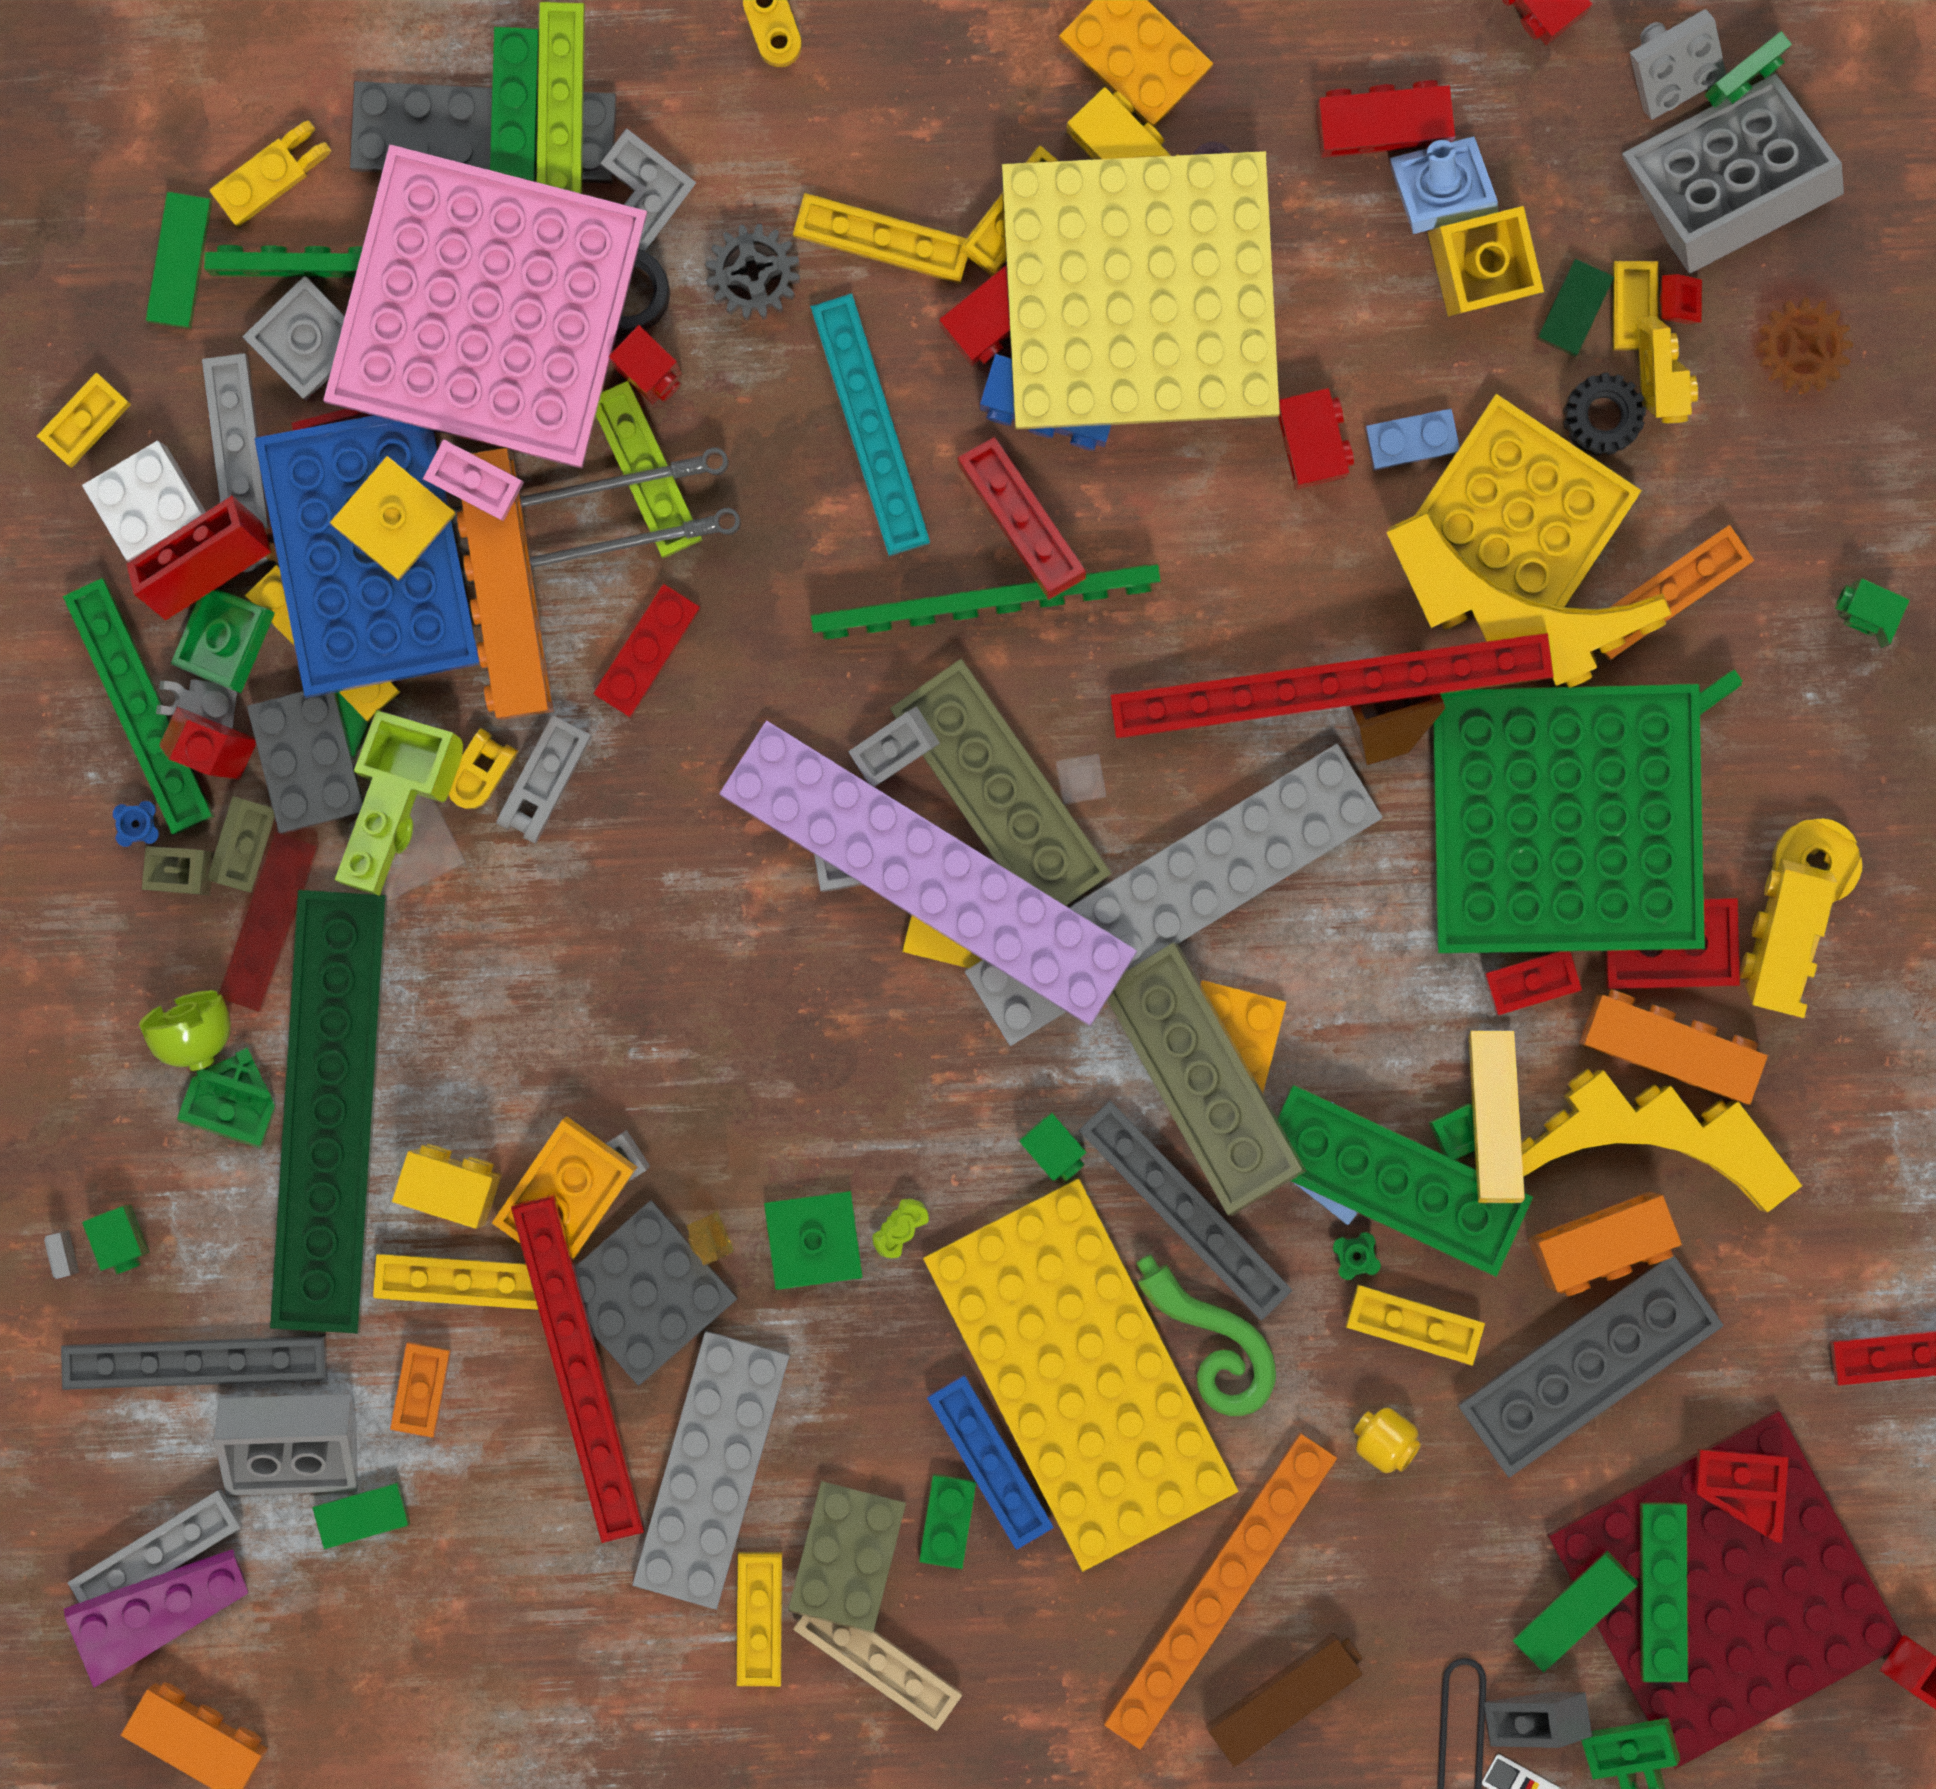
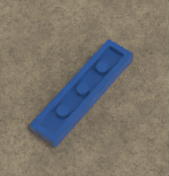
M965 1374L927 1396L929 1403L1015 1549L1021 1548L1053 1529L1054 1525Z

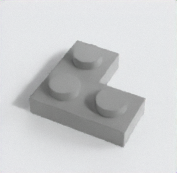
M627 128L599 164L634 191L624 205L647 211L648 214L639 249L646 251L696 184L694 180Z

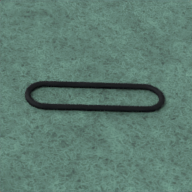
M1462 1658L1450 1663L1443 1676L1438 1789H1444L1449 1679L1451 1672L1459 1665L1472 1666L1477 1670L1480 1677L1475 1789H1482L1486 1674L1482 1666L1475 1660Z

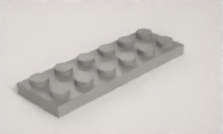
M705 1331L632 1586L717 1610L790 1354L711 1331Z

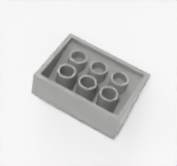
M1776 74L1752 86L1753 89L1732 105L1727 99L1717 108L1712 106L1622 153L1623 160L1664 237L1689 274L1844 194L1841 161Z

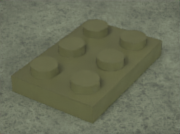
M821 1481L788 1612L873 1633L906 1503Z

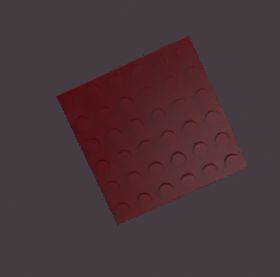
M1777 1409L1705 1449L1782 1455L1789 1458L1782 1543L1774 1542L1694 1493L1697 1453L1547 1534L1572 1583L1606 1551L1639 1582L1635 1589L1596 1624V1627L1647 1721L1669 1719L1680 1756L1678 1765L1673 1766L1674 1769L1681 1767L1892 1652L1902 1638L1898 1627L1781 1412ZM1640 1503L1687 1504L1688 1682H1643L1641 1680Z

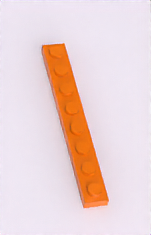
M1299 1432L1103 1722L1104 1726L1141 1750L1337 1460L1336 1456Z

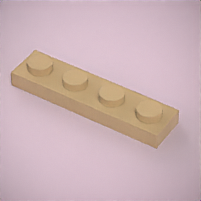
M803 1615L793 1628L794 1631L936 1731H938L962 1697L960 1690L875 1630L873 1633Z

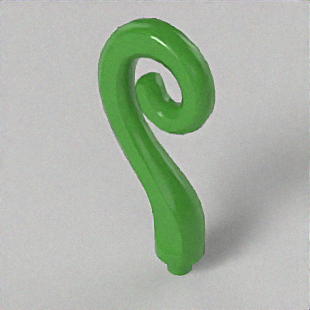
M1151 1254L1138 1260L1136 1264L1143 1277L1137 1283L1156 1308L1174 1320L1228 1336L1236 1341L1250 1358L1254 1372L1252 1383L1244 1392L1236 1395H1228L1220 1391L1215 1384V1377L1222 1369H1227L1236 1376L1244 1374L1245 1362L1241 1356L1231 1350L1214 1351L1204 1359L1197 1373V1387L1206 1404L1218 1413L1227 1416H1244L1262 1408L1270 1398L1276 1381L1274 1356L1262 1334L1241 1317L1190 1296L1179 1284L1169 1266L1166 1264L1158 1267Z

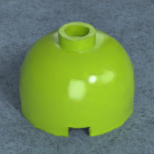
M214 990L199 991L174 999L178 1006L165 1013L162 1007L159 1006L142 1018L139 1026L153 1055L164 1064L175 1067L189 1066L191 1071L210 1066L215 1061L213 1056L223 1049L230 1037L231 1021L228 1009L222 995L218 996L217 991Z

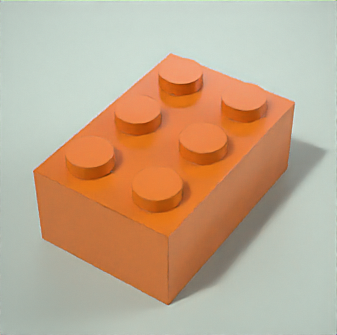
M1650 1191L1527 1238L1545 1286L1557 1293H1565L1566 1297L1591 1288L1589 1281L1592 1279L1606 1277L1607 1281L1625 1276L1632 1272L1630 1265L1639 1261L1648 1262L1649 1265L1667 1260L1674 1256L1671 1249L1682 1245L1664 1196Z

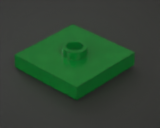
M214 589L197 600L171 665L242 693L275 612L219 589Z
M851 1191L764 1203L776 1290L863 1278Z

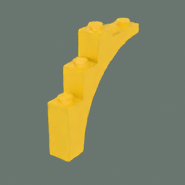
M1429 509L1388 527L1386 532L1431 628L1439 624L1442 625L1443 629L1451 628L1468 619L1465 612L1472 609L1486 641L1548 633L1554 673L1553 680L1556 686L1566 682L1570 688L1593 677L1590 671L1597 668V660L1592 652L1593 650L1599 648L1601 653L1611 651L1626 642L1623 636L1639 629L1642 635L1653 632L1666 625L1664 618L1671 615V609L1663 593L1630 605L1602 609L1561 608L1526 599L1495 584L1468 564L1445 538Z
M1586 1069L1568 1083L1571 1091L1563 1096L1573 1111L1568 1114L1563 1109L1543 1124L1547 1131L1534 1141L1530 1136L1521 1140L1523 1177L1550 1160L1582 1148L1613 1143L1651 1144L1676 1150L1709 1165L1737 1185L1760 1211L1769 1212L1802 1187V1184L1738 1101H1729L1727 1104L1722 1099L1717 1101L1701 1114L1704 1121L1699 1123L1672 1086L1664 1085L1659 1089L1654 1084L1634 1099L1638 1105L1633 1109L1604 1070H1597L1592 1074L1589 1069Z

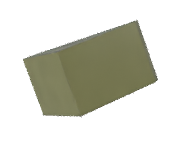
M146 846L142 890L210 896L212 881L207 880L214 852Z

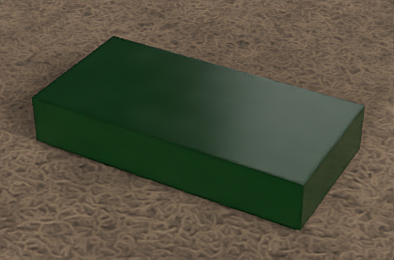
M1575 258L1536 339L1576 358L1614 276Z

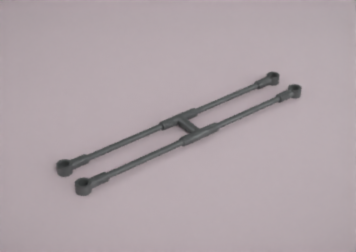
M710 448L702 456L673 461L670 466L521 496L522 507L671 476L677 479L678 477L681 478L706 472L712 475H721L728 469L729 459L723 450ZM713 454H719L723 458V464L718 469H711L708 466V459ZM463 506L451 508L456 513L451 520L452 525L458 524L457 512L463 511ZM723 508L714 516L685 521L682 526L530 557L531 569L533 571V568L683 536L689 539L718 532L724 535H733L740 529L741 518L735 510ZM725 514H732L735 517V524L730 529H723L720 526V519ZM275 545L270 546L271 553L242 572L252 573L260 565L278 562ZM462 568L464 585L474 583V581L467 580L465 568Z

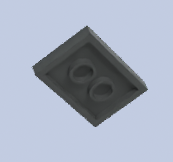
M304 691L247 706L280 834L360 813L364 800L357 773L354 772L355 764L337 693L305 698Z

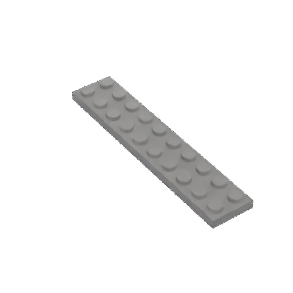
M1337 743L1068 908L1137 950V954L1126 970L1128 971L1171 943L1178 944L1383 817ZM984 960L964 971L1009 1046H1012L1066 1013L1063 1009Z

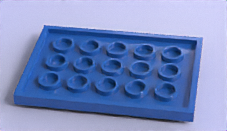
M374 415L254 438L305 698L480 665L452 521L448 523L400 581L396 580L330 524L331 520L386 456L391 458L448 506L446 491L423 479L438 451L434 431Z

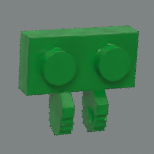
M1668 1718L1591 1731V1737L1581 1740L1593 1780L1617 1776L1621 1789H1639L1635 1777L1637 1772H1644L1648 1789H1665L1661 1768L1677 1766L1680 1761Z

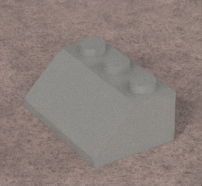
M351 1394L219 1398L214 1443L226 1495L358 1491L357 1428Z

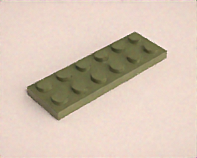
M962 659L889 708L897 719L917 706L940 742L939 745L922 755L997 864L1065 906L1112 874Z
M1173 942L1126 971L1107 1001L1227 1215L1232 1216L1306 1172L1299 1156L1180 946Z

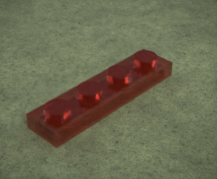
M275 832L218 996L221 994L224 1000L258 1012L262 1011L297 912L298 890L305 889L319 850L318 846Z

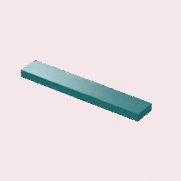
M851 293L810 306L888 556L928 545L930 540L853 295Z

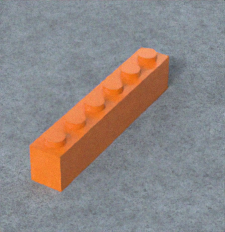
M508 448L472 453V455L517 478L514 454ZM518 493L504 521L462 500L463 511L457 512V523L461 538H468L470 555H464V568L467 580L474 581L477 598L471 599L470 604L474 624H481L484 641L477 643V650L481 668H488L490 685L484 686L487 709L489 712L495 711V717L500 720L554 712L520 493Z

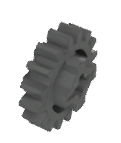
M742 224L739 225V236L733 238L728 232L723 233L726 243L723 248L718 245H712L711 250L718 258L717 261H706L705 266L707 270L715 272L716 275L708 278L706 281L709 288L719 287L720 289L713 296L717 304L726 299L729 301L726 309L728 314L732 315L740 308L742 309L744 320L749 321L752 311H758L762 320H765L768 314L767 308L772 306L779 313L783 311L780 301L782 297L790 300L794 299L795 294L788 286L789 284L800 283V275L791 272L790 269L799 266L800 263L798 257H787V254L793 248L790 241L784 242L781 245L777 243L780 236L778 230H773L767 237L764 235L762 224H757L754 233L748 234L747 229ZM754 244L769 248L777 257L774 255L769 257L762 255L755 250ZM739 249L740 255L735 264L726 267L724 270L730 255ZM755 263L758 269L765 270L759 272V280L751 282L748 275H741L748 272V264ZM782 275L778 287L767 296L766 289L772 279L779 278ZM740 287L751 294L752 300L736 296L729 288L735 289Z

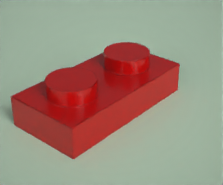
M1557 951L1484 973L1497 1016L1582 990L1570 951Z

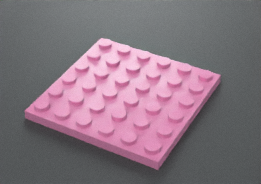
M389 144L323 401L328 404L500 448H508L511 451L582 469L610 363L608 356L613 351L648 214L647 211Z

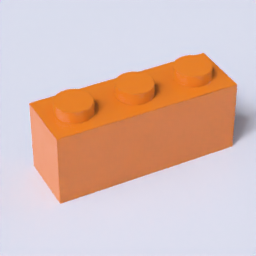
M164 1682L162 1686L157 1683L150 1686L120 1736L211 1789H246L269 1749L260 1744L262 1738L245 1727H239L238 1730L222 1722L224 1716L220 1712L207 1705L202 1704L198 1708L184 1700L186 1694L172 1684Z

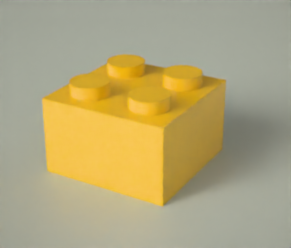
M1524 206L1427 231L1448 317L1544 292Z
M430 1143L421 1145V1148L408 1151L394 1192L393 1203L475 1229L486 1225L502 1174L492 1172L493 1163L470 1156L464 1158L463 1162L451 1159L452 1150Z

